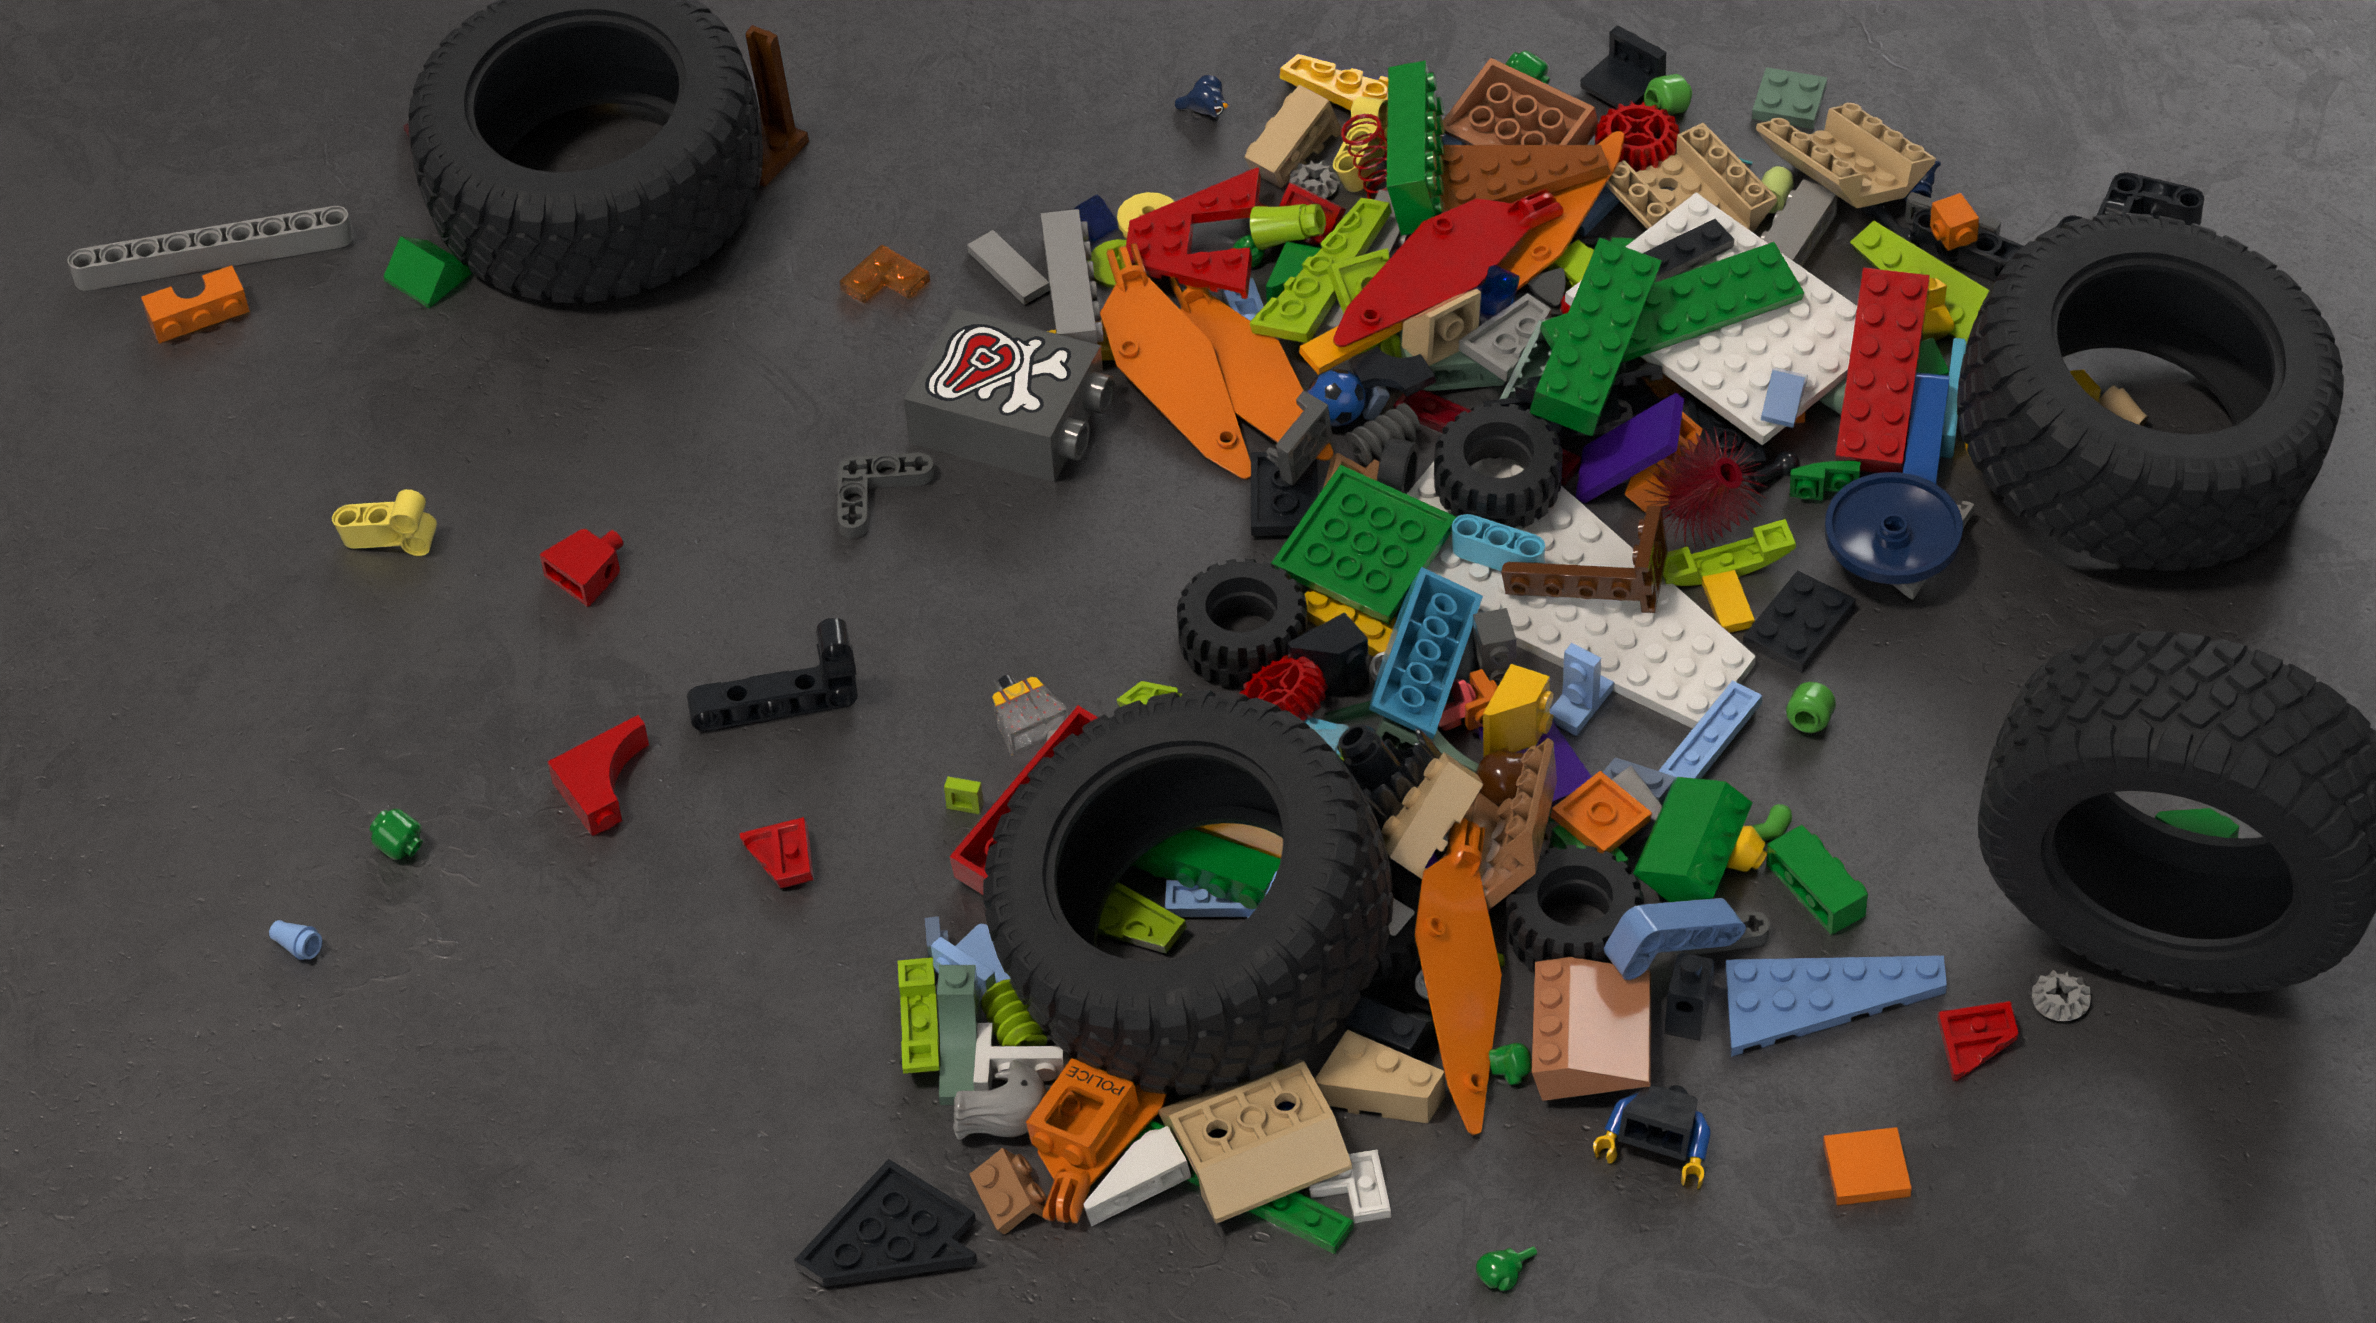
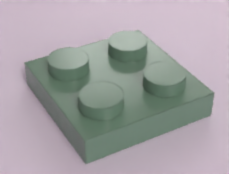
M1766 67L1752 109V119L1771 121L1773 118H1782L1789 121L1792 126L1814 129L1827 88V77Z

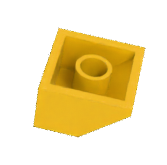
M1510 664L1483 713V758L1491 752L1499 751L1508 746L1510 752H1517L1534 745L1536 746L1542 733L1547 734L1553 722V714H1550V706L1553 700V692L1550 691V676Z

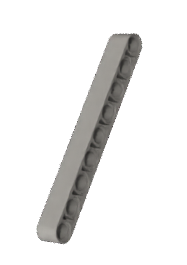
M329 206L81 248L73 251L68 256L67 262L75 287L79 290L89 291L225 268L231 265L237 266L342 248L352 242L354 235L347 210L341 206Z

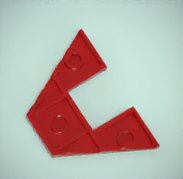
M1259 167L1130 220L1126 248L1132 265H1135L1131 244L1136 243L1146 273L1150 277L1161 279L1163 275L1178 278L1179 284L1196 288L1206 287L1210 291L1217 293L1220 289L1240 293L1242 299H1248L1252 265L1250 248H1231L1222 251L1191 254L1194 224L1250 218L1253 207L1258 206L1261 184Z

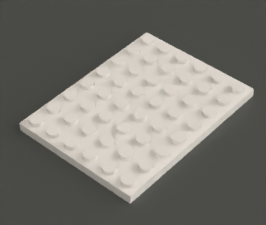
M1695 193L1626 247L1644 253L1706 222L1716 219L1734 238L1733 248L1684 271L1687 272L1768 243L1698 193ZM1781 253L1805 292L1801 301L1641 356L1649 363L1662 366V373L1761 445H1764L1786 427L1761 420L1772 369L1780 368L1808 375L1797 417L1847 378L1857 312L1855 304L1783 253ZM1581 281L1565 293V302L1570 306Z

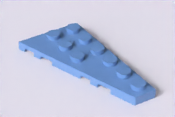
M1944 956L1726 960L1725 972L1731 1057L1742 1054L1743 1050L1748 1047L1760 1044L1763 1048L1773 1045L1776 1039L1789 1035L1800 1037L1851 1022V1017L1867 1012L1869 1016L1882 1012L1884 1007L1894 1004L1908 1005L1946 994L1947 983Z

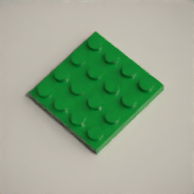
M1340 464L1271 564L1275 565L1276 570L1281 568L1290 574V578H1293L1298 583L1390 624L1401 608L1404 598L1420 568L1427 569L1451 535L1452 523L1456 516Z

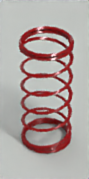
M1360 114L1350 118L1343 125L1341 137L1345 144L1349 145L1348 153L1354 157L1353 165L1359 169V178L1364 180L1363 188L1367 192V198L1372 199L1371 194L1379 192V190L1373 191V189L1387 181V176L1383 177L1387 174V169L1375 171L1366 178L1362 177L1361 170L1376 167L1383 160H1387V139L1377 116L1373 114ZM1371 118V119H1373V120H1375V121L1377 122V123H1375V122H1370V121L1358 122V123H1356V124L1351 125V126L1347 129V127H1348L1351 123H1353V122H1355V121H1357V120H1359V119ZM1367 123L1377 126L1374 133L1363 134L1353 141L1346 138L1347 132L1357 125ZM1370 136L1364 140L1356 141L1362 137ZM1377 136L1381 138L1379 145L1363 148L1357 154L1351 152L1352 145L1360 146L1367 144ZM1383 140H1384L1385 143H1386V147H1385V146H1381L1382 143H1383ZM1375 148L1369 153L1359 155L1361 152L1367 149ZM1378 148L1386 150L1384 157L1368 160L1362 166H1358L1356 163L1357 157L1371 155ZM1374 160H1380L1374 165L1364 167L1366 164ZM1385 172L1379 177L1369 179L1374 174ZM1375 181L1368 190L1366 182Z

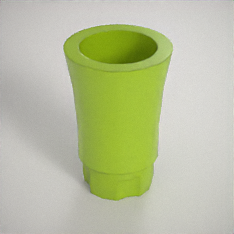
M1319 204L1277 207L1255 206L1250 214L1251 236L1256 247L1261 250L1284 244L1286 241L1292 242L1309 239L1311 236L1322 235L1326 226L1325 213Z

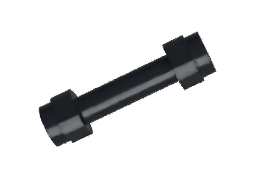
M1885 202L1862 207L1868 217L1875 216L1885 228L1918 246V240L1915 238L1914 233L1909 228L1903 229L1884 208Z

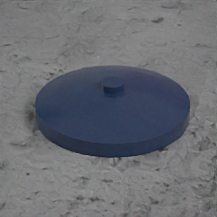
M1884 472L1861 477L1844 486L1833 497L1826 512L1825 539L1832 555L1847 570L1870 581L1884 584H1909L1928 579L1944 570L1954 560L1961 546L1963 521L1957 504L1941 487L1919 476L1899 472Z

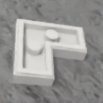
M1378 1150L1348 1154L1353 1169L1309 1186L1311 1199L1348 1193L1354 1223L1391 1218V1209Z

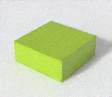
M948 776L944 785L947 809L980 815L984 805L981 782Z

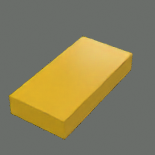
M1732 570L1702 577V586L1716 622L1729 633L1749 629L1755 622L1736 571Z

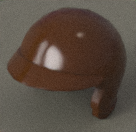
M1508 746L1486 755L1480 761L1475 772L1483 783L1479 792L1498 807L1506 799H1513L1516 796L1518 788L1516 781L1521 775L1523 767L1521 760L1524 753L1510 752Z

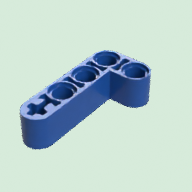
M1917 372L1903 473L1919 476L1936 484L1950 376Z

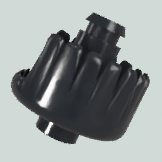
M1357 724L1348 728L1341 735L1337 748L1344 760V764L1365 794L1366 801L1371 806L1379 828L1382 831L1386 821L1393 815L1396 817L1404 808L1402 802L1409 790L1413 787L1418 788L1424 780L1425 776L1423 774L1428 764L1434 758L1439 759L1442 753L1421 729L1415 728L1416 736L1420 743L1415 742L1414 747L1406 748V751L1401 749L1398 751L1389 739H1386L1384 742L1378 734H1375L1373 728Z

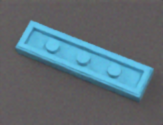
M1961 338L1953 339L1949 388L1940 457L1951 458L1954 454L1958 421V381L1967 343L1965 339Z

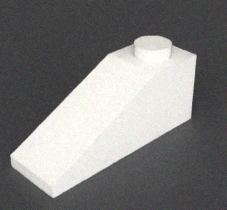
M1169 1127L1151 1130L1145 1133L1141 1139L1135 1141L1084 1202L1083 1205L1091 1226L1191 1178L1187 1160Z

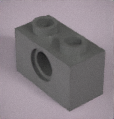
M1507 608L1473 614L1475 665L1477 670L1483 669L1489 681L1494 680L1497 686L1502 681L1510 664L1516 665V636Z

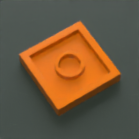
M1599 771L1554 806L1550 817L1585 846L1596 847L1597 852L1603 854L1605 851L1611 853L1649 823L1652 812L1602 771Z
M1897 1127L1825 1135L1823 1137V1147L1837 1205L1911 1197L1912 1188Z

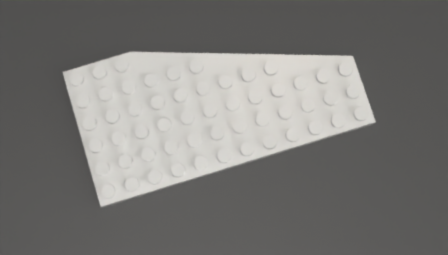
M1502 457L1482 459L1471 466L1476 472L1493 478L1511 477L1525 470L1518 462L1508 458L1502 459ZM1433 462L1407 495L1451 514V510L1447 511L1440 503V497L1436 495ZM1562 486L1560 492H1558L1556 503L1553 507L1548 508V513L1539 520L1534 518V523L1522 528L1521 525L1515 527L1516 529L1535 534L1544 540L1545 564L1635 567L1632 560L1633 548ZM1452 533L1427 568L1429 571L1482 595L1483 598L1477 613L1507 608L1516 636V646L1564 668V652L1573 643L1601 657V675L1614 682V692L1691 728L1696 726L1732 680L1741 684L1755 666L1756 656L1673 583L1666 585L1664 579H1662L1655 613H1642L1640 601L1505 594L1501 571L1462 559L1454 554L1452 549Z

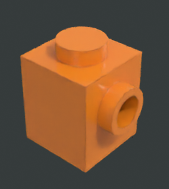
M1962 193L1932 202L1930 226L1934 237L1937 240H1941L1949 251L1977 241L1979 217Z

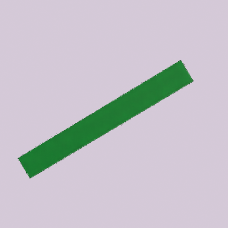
M1152 1120L1125 1150H1128L1135 1141L1141 1139L1145 1133L1155 1129L1160 1130L1165 1126ZM1177 1139L1176 1142L1187 1160L1191 1178L1187 1179V1181L1200 1187L1199 1179ZM1298 1192L1249 1210V1212L1333 1254L1336 1253L1354 1228L1352 1219Z

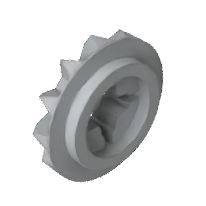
M1310 160L1308 165L1299 163L1297 170L1291 171L1289 183L1296 184L1323 198H1328L1337 191L1340 179L1333 165L1327 166L1324 160L1319 164H1314Z
M2052 970L2048 976L2040 975L2038 982L2033 985L2032 1001L2035 1008L2043 1016L2055 1021H2071L2081 1017L2088 1010L2091 1002L2090 987L2084 984L2082 976L2073 977L2069 970L2065 974H2057ZM2056 988H2060L2064 993H2068L2067 1003H2065L2060 995L2056 994Z

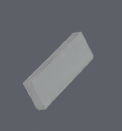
M994 230L967 244L968 253L1024 305L1050 291L1049 282Z

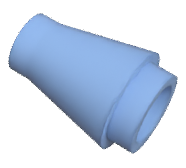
M277 920L270 927V938L278 942L299 960L314 958L322 947V936L312 926Z

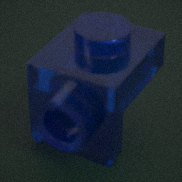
M1497 265L1490 266L1485 283L1474 288L1481 292L1480 312L1486 315H1496L1513 304L1520 280L1519 275Z

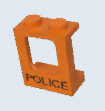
M1071 1058L1026 1121L1031 1144L1042 1152H1052L1062 1156L1074 1165L1083 1164L1095 1168L1098 1164L1095 1150L1121 1112L1132 1115L1139 1105L1134 1082L1110 1075L1107 1071L1096 1069L1084 1062ZM1069 1091L1103 1104L1084 1132L1079 1135H1074L1046 1123Z

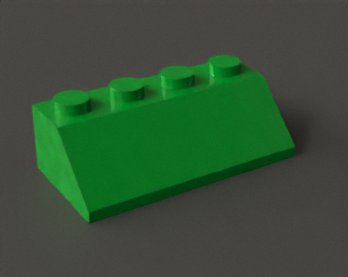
M1677 777L1671 785L1633 874L1669 902L1713 898L1753 802L1726 781Z

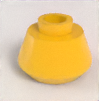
M1743 826L1726 868L1747 872L1751 868L1757 870L1767 855V852L1763 850L1765 842L1752 826Z

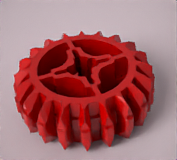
M1631 101L1629 106L1619 103L1616 110L1608 109V113L1601 116L1599 124H1597L1595 129V145L1599 144L1613 132L1621 131L1624 133L1625 138L1619 162L1625 160L1635 172L1646 170V167L1651 165L1657 168L1659 161L1664 162L1669 156H1675L1677 135L1680 134L1675 117L1669 116L1667 109L1659 110L1657 104L1646 106L1645 101L1641 105H1635Z
M1285 655L1280 661L1272 660L1270 665L1267 667L1262 666L1260 672L1252 674L1251 681L1243 684L1245 690L1239 694H1245L1250 699L1259 698L1275 704L1282 711L1287 710L1305 721L1307 718H1312V713L1315 710L1321 708L1320 702L1326 698L1325 691L1328 687L1325 683L1323 672L1313 661L1304 656L1297 660L1294 658L1288 659V656Z

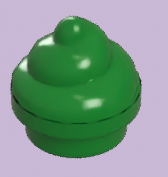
M1251 235L1241 237L1233 246V248L1237 249L1250 248L1252 254L1251 268L1258 266L1265 255V250L1256 247Z

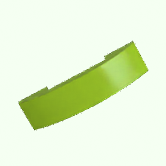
M1786 519L1753 528L1754 537L1694 554L1690 553L1688 546L1669 551L1663 574L1665 584L1673 583L1675 586L1702 585L1703 576L1735 570L1737 576L1740 577L1779 560L1796 548L1795 540Z
M933 957L898 960L903 1074L940 1070V1047Z

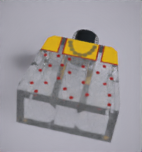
M1004 675L996 682L998 692L992 696L993 713L1011 757L1047 741L1048 731L1057 730L1068 717L1066 706L1036 677H1030L1017 683L1012 675Z

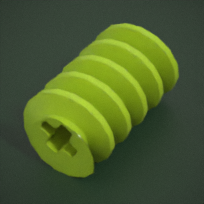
M1010 979L995 983L984 993L980 1002L981 1009L986 1014L987 1021L993 1024V1032L1001 1046L1046 1045L1047 1036L1042 1034L1043 1029L1029 1014L1027 1008L1030 1005L1024 1006L1010 984Z

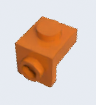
M1483 669L1470 673V685L1475 692L1476 700L1465 705V725L1468 730L1483 727V713L1498 688L1494 680L1489 681Z

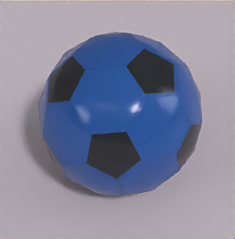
M1338 368L1327 370L1316 376L1308 388L1309 394L1328 404L1332 427L1349 425L1359 417L1364 409L1366 398L1364 388L1358 377L1348 370Z

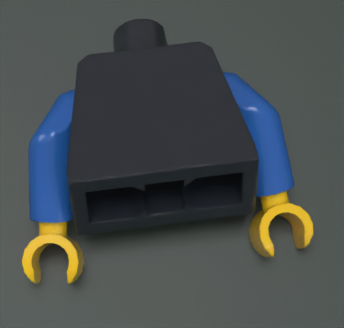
M1654 1084L1645 1087L1639 1094L1620 1099L1616 1103L1604 1128L1607 1132L1606 1135L1596 1138L1593 1143L1596 1159L1601 1150L1608 1148L1607 1163H1613L1617 1158L1615 1140L1618 1137L1620 1142L1685 1161L1687 1157L1690 1158V1163H1687L1682 1169L1681 1184L1682 1186L1685 1185L1687 1175L1694 1174L1699 1178L1697 1189L1701 1188L1704 1180V1169L1701 1166V1161L1706 1159L1710 1128L1704 1115L1696 1111L1698 1099L1688 1095L1687 1091L1679 1085H1673L1667 1089Z

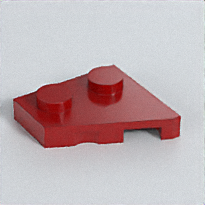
M804 817L739 833L743 845L779 888L814 880L809 830Z
M2010 1001L1940 1011L1937 1016L1953 1081L1961 1079L2017 1040L2019 1034Z

